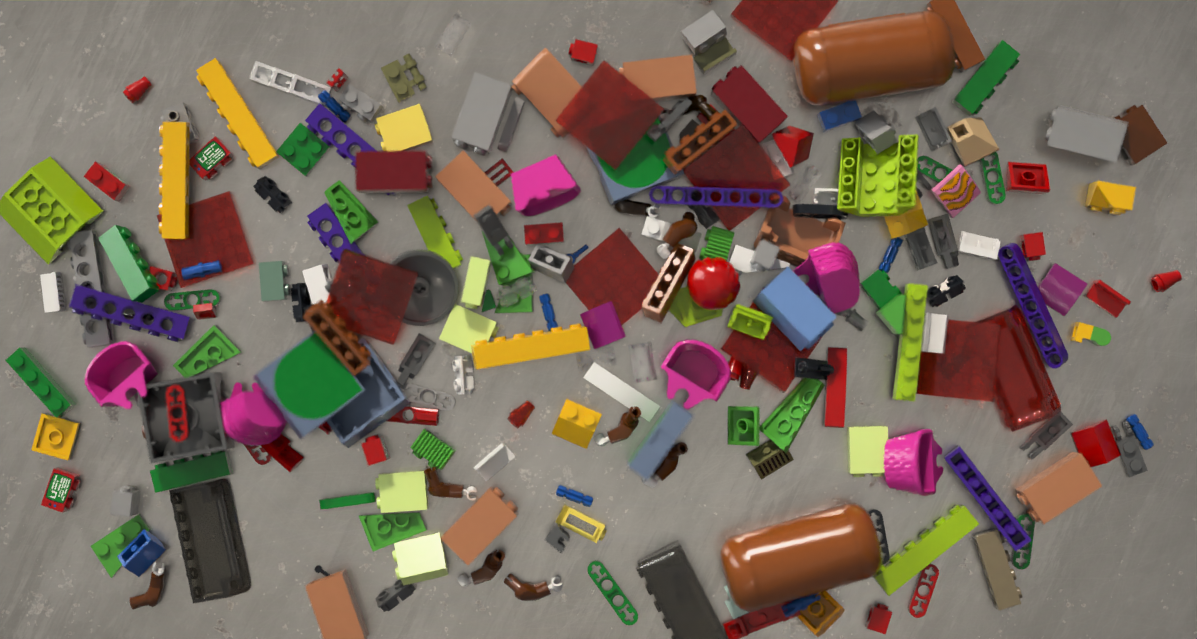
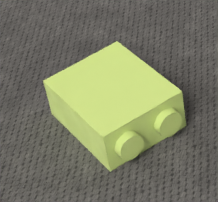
M471 256L461 302L465 303V307L477 309L478 306L482 307L492 263L490 260Z
M455 304L439 339L472 353L471 345H474L475 341L487 339V342H489L491 337L495 338L499 327L496 326L497 322Z
M888 426L847 427L848 473L853 474V477H865V473H872V477L884 476V449L888 440Z
M425 470L378 474V478H375L376 490L379 489L380 497H377V508L381 509V513L427 510L429 506Z
M440 533L394 543L395 551H392L394 562L398 563V568H395L398 580L401 579L403 585L449 575Z

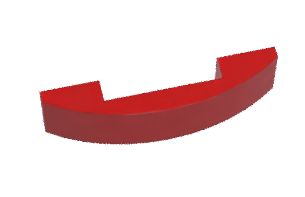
M788 601L748 612L734 620L723 623L729 639H739L778 622H784L801 615V612L799 610L790 617H787L783 613L787 610H782V606L792 602Z

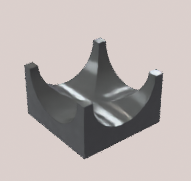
M221 372L146 385L147 395L144 397L140 396L137 390L150 463L235 447L234 440L227 435L223 426L220 405V386L223 380ZM172 385L181 386L185 391L189 435L186 440L181 442L174 441L170 436L166 391ZM175 388L174 392L170 393L175 398V403L171 402V406L182 405V401L178 402L177 396L181 395V392ZM175 408L172 411V416L175 419H180L183 416L182 409ZM184 420L182 422H173V426L177 425L178 427L174 434L178 435L179 439L185 433L184 430L180 429V424L184 425Z

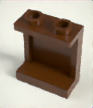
M1133 105L1125 110L1127 114L1123 117L1119 115L1114 117V119L1129 122L1122 148L1128 155L1127 161L1131 166L1167 144V141L1143 105L1138 107Z

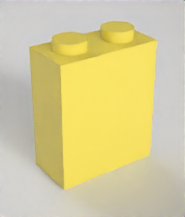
M420 104L376 118L377 124L374 125L377 134L382 135L383 142L380 143L383 151H408L433 142Z

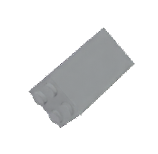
M477 72L474 73L451 137L456 146L464 149L471 147L475 153L484 156L485 153H491L513 91L511 84Z
M1062 105L1053 110L1050 120L1053 122V126L1048 129L1045 140H1048V146L1117 163L1129 122Z

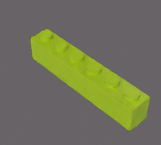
M905 284L903 331L899 336L893 399L915 402L928 285Z
M964 505L954 506L946 518H939L931 530H924L919 535L920 538L917 541L909 542L905 545V550L902 553L894 554L890 557V562L887 565H881L880 570L872 577L888 596L979 525Z

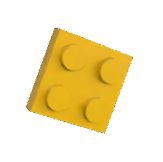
M41 413L31 450L70 460L80 423Z

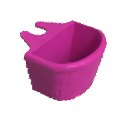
M556 154L510 174L512 177L514 202L516 204L515 210L523 216L545 213L568 203L581 193L579 185Z
M835 242L808 250V258L793 272L797 276L802 274L809 276V281L805 285L820 297V300L833 314L855 306L860 297L858 263L853 252L842 243Z
M698 340L678 342L671 349L661 366L668 374L667 397L669 399L674 398L678 389L683 388L688 391L689 398L683 405L685 409H690L704 399H713L717 402L730 381L731 370L724 356L711 345Z
M127 341L118 342L103 349L91 361L85 375V386L97 403L100 404V407L121 406L131 409L133 405L129 399L137 393V390L140 396H146V384L158 373L135 344Z
M237 382L234 385L230 399L220 403L225 432L232 439L246 445L258 446L271 443L280 436L287 421L284 419L278 406L268 398L257 382L252 384L253 392H242V384Z
M923 429L886 441L884 471L889 488L921 496H929L936 493V484L943 474V467L937 466L936 459L937 455L942 454V448L934 440L931 429Z

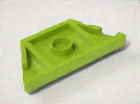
M688 287L680 288L669 311L684 327L722 316L723 309L708 310L698 306L691 298Z

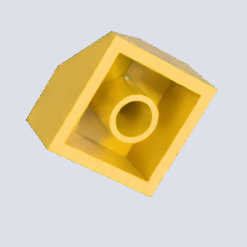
M1103 181L1089 183L1085 206L1091 207V211L1102 212V209L1110 210L1109 214L1113 215L1125 214L1127 211L1132 210L1136 187Z
M917 190L914 208L900 216H884L892 239L928 225Z

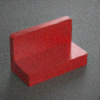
M1095 280L1084 295L1114 318H1117L1124 307L1131 303L1130 300L1101 280Z

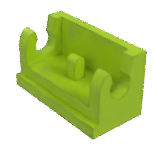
M736 304L733 307L727 327L764 340L773 317Z

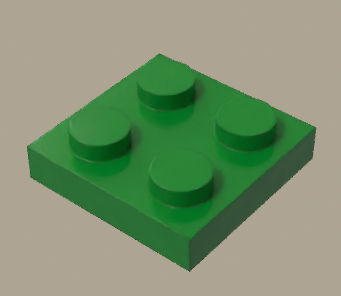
M299 123L276 152L304 176H307L331 147L302 123Z

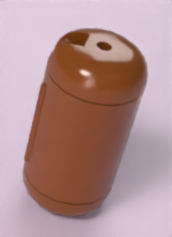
M934 11L900 13L812 28L801 33L794 44V67L797 84L802 97L814 106L943 86L952 77L955 68L954 44L949 24L941 14Z
M857 504L841 505L742 533L741 535H735L726 540L720 552L721 565L729 593L735 605L745 611L764 609L869 579L880 570L882 565V551L874 523L867 510Z

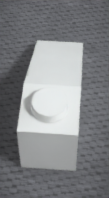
M647 216L641 236L665 243L662 239L672 224ZM695 232L693 236L682 239L679 244L694 249V252H696L701 233Z
M735 245L729 260L734 270L739 275L741 273L760 272L752 268L753 264L750 263L755 251ZM775 258L769 270L787 268L790 266V263Z

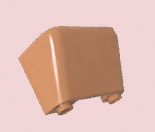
M546 48L512 80L514 84L512 86L513 90L518 95L522 93L549 121L552 126L550 130L557 138L561 136L564 139L597 109L596 102Z
M774 194L771 203L777 204L780 201V196ZM783 196V202L780 206L768 208L755 239L754 247L756 248L761 240L767 241L780 247L775 258L798 267L808 258V250L829 243H839L846 223L836 217L827 218L825 222L814 218L794 217L793 210L789 208L790 201L787 197Z

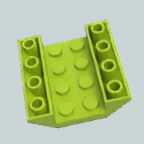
M899 135V142L894 143L878 154L869 144H864L861 137L842 138L837 209L859 217L900 216L914 208L916 201L919 135Z
M51 156L30 168L0 200V215L48 265L63 252L61 248L86 223L91 224L104 212Z

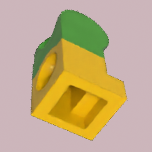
M1076 322L1071 341L1082 343V339L1092 341L1097 346H1105L1110 343L1111 334L1105 329Z

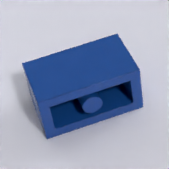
M849 101L817 114L823 132L862 118L857 101Z
M144 529L117 557L124 568L140 577L166 549L157 537Z

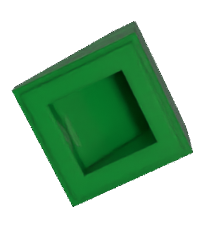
M486 290L482 312L496 308L491 290Z

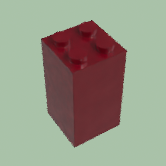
M742 65L738 68L734 66L727 73V78L724 81L720 79L712 86L711 96L723 110H727L737 125L757 146L787 119L788 115Z
M355 151L356 191L359 193H429V188H433V178L429 175V169H432L433 161L427 151Z

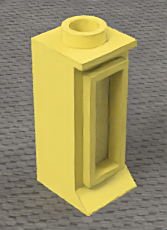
M566 504L563 505L555 523L597 543L598 539L602 541L607 532L604 529L605 524Z

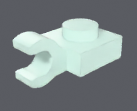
M724 586L729 597L724 602L733 620L750 612L742 610L735 605L728 586Z

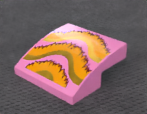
M961 164L932 189L937 200L943 204L947 213L952 218L981 193L974 180Z

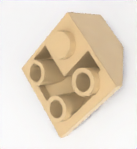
M982 117L965 118L947 128L952 140L951 143L964 167L999 151V147Z

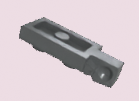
M688 98L683 102L679 100L672 107L674 111L670 115L666 113L659 120V125H652L646 135L656 142L689 109L692 102Z
M944 214L930 218L929 224L938 256L945 260L947 269L959 266L958 248L949 215Z
M420 333L418 334L399 365L398 371L401 372V375L397 380L398 383L405 385L408 378L413 379L418 374L435 346V342Z

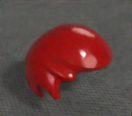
M706 257L694 263L688 273L687 287L691 298L698 306L708 310H718L726 308L736 300L741 285L739 273L734 270L730 262H727L722 257Z

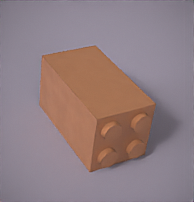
M692 55L623 62L622 68H619L620 82H624L625 86L621 87L622 101H626L627 105L686 99L695 96L697 93Z
M464 151L435 176L473 218V215L487 205L493 208L497 217L501 214L504 217L512 209L510 207L512 202Z
M1072 452L1015 490L1018 493L1016 497L1019 502L1028 508L1026 512L1032 521L1035 520L1045 524L1102 487V484L1083 455Z
M491 486L440 538L467 565L519 514L517 512L518 507L511 500L507 502L503 498L505 494L498 487L494 489Z
M346 569L312 581L305 586L323 639L367 638L369 632Z

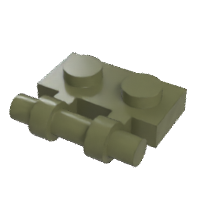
M410 53L403 56L406 64L402 66L397 59L381 67L398 103L415 95L412 87L417 85L420 91L427 88L424 83L425 78L423 75H420L416 67L417 63L415 59H412ZM408 70H410L414 78L411 81L408 80L405 74Z

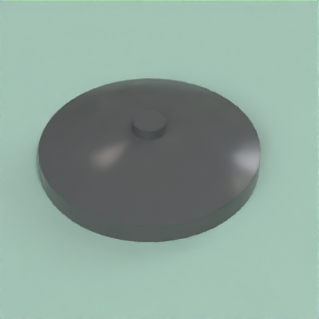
M411 250L400 254L389 263L382 276L381 295L387 310L399 321L414 326L430 325L443 319L454 307L458 297V279L451 264L441 255L428 250Z

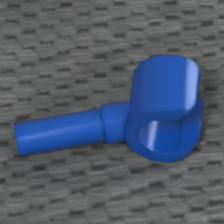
M584 245L573 254L569 253L567 256H572V263L574 264L576 258L589 247Z

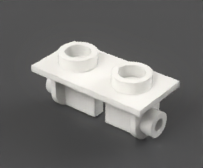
M463 355V357L454 356L452 367L455 371L453 384L456 394H471L474 389L473 376H466V373L473 372L472 359H470V355Z

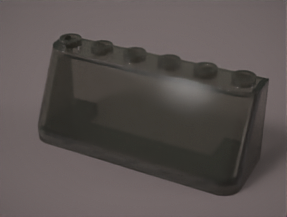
M218 479L169 490L193 603L228 598L249 591L251 580L229 481L227 479Z
M679 541L637 561L639 567L636 570L641 578L645 577L648 583L645 587L649 595L653 594L657 601L654 602V605L658 612H663L665 618L662 620L667 630L671 628L674 634L671 636L672 639H728Z

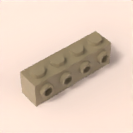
M994 528L973 535L995 608L1000 611L1021 604L1020 598H1022V593L1014 582L1017 578L1014 569H1010L1008 563L1011 559L1008 551L1004 550L1002 544L1005 543L1003 534Z

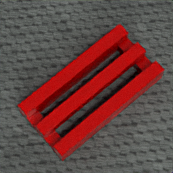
M340 68L336 70L339 73L337 76L335 74L331 76L334 80L332 82L330 80L327 81V84L335 91H338L348 79V76Z
M503 158L484 172L488 175L503 164L504 167L490 177L491 181H493L506 170L509 172L495 183L497 187L511 177L510 174L514 173Z

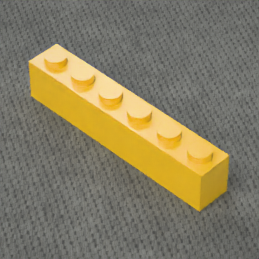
M214 58L196 70L199 74L196 76L202 86L206 85L209 90L207 92L208 97L212 102L216 101L219 106L217 108L218 113L222 118L226 117L228 120V129L233 135L236 133L240 139L237 143L243 151L246 150L250 155L247 158L251 165L261 169L279 158V155L219 60Z
M163 122V126H160V137H163V145H160L159 149L160 157H162V164L159 167V174L162 176V184L159 185V194L162 195V203L159 204V214L162 215V222L159 223V234H162V238L187 239L189 238L190 122Z
M577 323L569 325L570 328L568 329L553 327L550 332L536 330L532 331V335L525 336V333H518L509 339H506V336L495 337L492 342H487V339L477 340L474 345H471L474 368L483 369L590 350L587 327Z

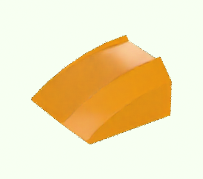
M827 591L815 595H820V600L808 605L807 609L800 610L801 615L797 616L817 637L824 634L845 611Z

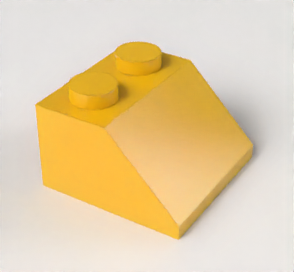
M566 399L552 434L587 449L602 414Z

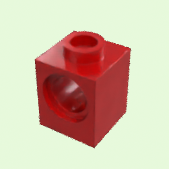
M575 39V43L570 45L568 55H572V61L594 66L598 44Z
M1043 232L1020 235L1022 253L1025 258L1029 257V261L1040 260V256L1046 255Z
M150 266L149 271L157 279L156 284L159 289L171 291L172 288H175L178 279L175 277V272ZM161 274H165L167 277V281L163 285L158 280Z
M877 603V606L871 605L865 627L886 635L893 613L888 610L889 606Z

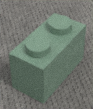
M284 261L259 263L261 301L287 300V296L290 295L289 284H286L288 265H285Z

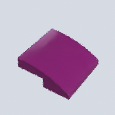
M1054 263L1045 278L1041 280L1038 288L1045 304L1062 316H1065L1082 294L1087 283Z
M612 301L580 314L584 326L587 327L594 350L626 337Z

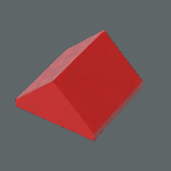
M787 126L771 134L790 168L809 158L814 133L793 126Z
M1008 162L1006 192L1049 193L1050 185L1047 165Z
M1107 420L1071 433L1077 452L1083 455L1090 468L1106 464L1121 456Z

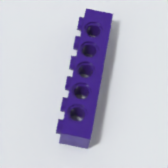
M320 103L305 120L308 123L307 128L314 134L319 132L323 136L321 140L328 146L332 144L338 148L336 152L344 159L348 156L352 160L351 165L355 168V156L351 153L353 147L359 146L361 151H376ZM325 122H331V129L326 132L323 131L322 125ZM340 134L346 135V141L343 144L337 143V137Z
M324 203L307 216L309 218L307 223L313 231L317 230L321 236L318 238L325 247L329 246L332 251L330 252L331 257L335 262L339 261L343 266L341 271L344 275L359 268L365 270L367 286L372 283L375 284L376 292L369 294L367 286L356 292L358 294L361 292L364 295L365 299L363 301L369 309L377 310L384 305L381 295L382 279L356 242L350 243L334 211L329 204ZM327 221L331 222V230L324 232L323 224ZM336 237L343 239L341 247L337 248L334 246L333 242ZM349 252L354 255V260L351 263L345 261V255Z
M75 285L69 308L73 309L72 313L84 315V312L92 314L91 318L100 321L103 318L110 319L111 324L122 326V323L130 325L129 329L140 332L142 328L149 330L148 334L157 337L163 334L168 336V340L174 342L184 339L190 318L80 285ZM89 298H93L97 302L96 307L93 309H89L85 305V301ZM113 304L116 311L113 314H107L104 310L105 305ZM126 309H131L134 311L135 316L133 319L128 320L124 317L123 312ZM149 314L153 317L154 321L151 325L143 323L142 318L144 315ZM162 321H171L172 328L164 330L161 326Z
M960 445L944 456V459L1015 551L1031 541L1030 536Z

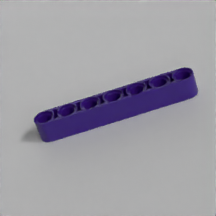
M655 186L649 193L651 201L659 204L778 207L783 202V195L780 191L768 189ZM656 189H660L664 193L661 200H656L653 196ZM675 190H680L683 193V198L680 201H676L673 198ZM695 190L702 193V199L698 202L692 199V193ZM714 191H719L722 195L719 202H714L711 199V194ZM733 192H739L741 195V200L738 203H734L730 199ZM753 192L759 193L761 197L760 201L756 204L750 201V195ZM772 193L779 194V203L772 204L769 201V196Z
M1009 243L999 250V259L1046 363L1051 368H1059L1067 362L1068 352L1020 247L1016 243ZM1007 249L1012 251L1013 257L1008 256ZM1015 266L1021 270L1020 275L1015 272ZM1023 284L1028 286L1029 292L1023 290ZM1031 301L1036 304V310L1031 307ZM1038 319L1043 320L1044 327L1039 325ZM1046 337H1050L1053 343L1049 344L1046 341ZM1054 354L1060 357V362L1054 359Z

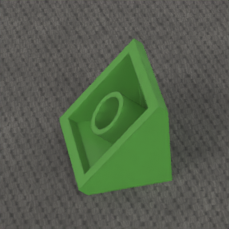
M903 294L896 295L876 312L893 334H902L905 306V295Z
M728 406V445L759 446L760 407Z

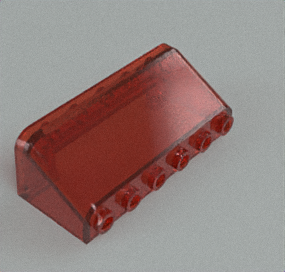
M1017 305L967 325L968 337L975 344V353L981 358L983 372L990 379V388L993 393H996L998 407L1000 410H1003L1005 423L1012 432L1052 418L1061 411L1058 396L1023 314Z

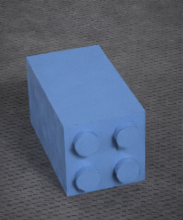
M789 267L781 272L753 300L764 314L773 317L772 322L800 351L805 347L809 349L834 326L832 321L836 316Z

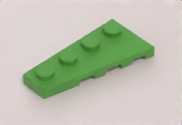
M803 378L759 427V430L787 453L825 385L819 379Z

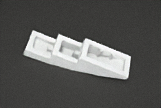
M255 61L249 78L255 82L318 104L320 103L321 105H325V102H322L318 95L323 90L329 93L331 87L258 61Z
M593 362L583 377L629 409L631 407L634 409L635 406L641 410L640 416L649 422L660 407L595 362Z

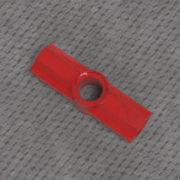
M406 406L389 418L387 422L437 426L439 409ZM407 410H411L414 413V417L410 421L405 418Z

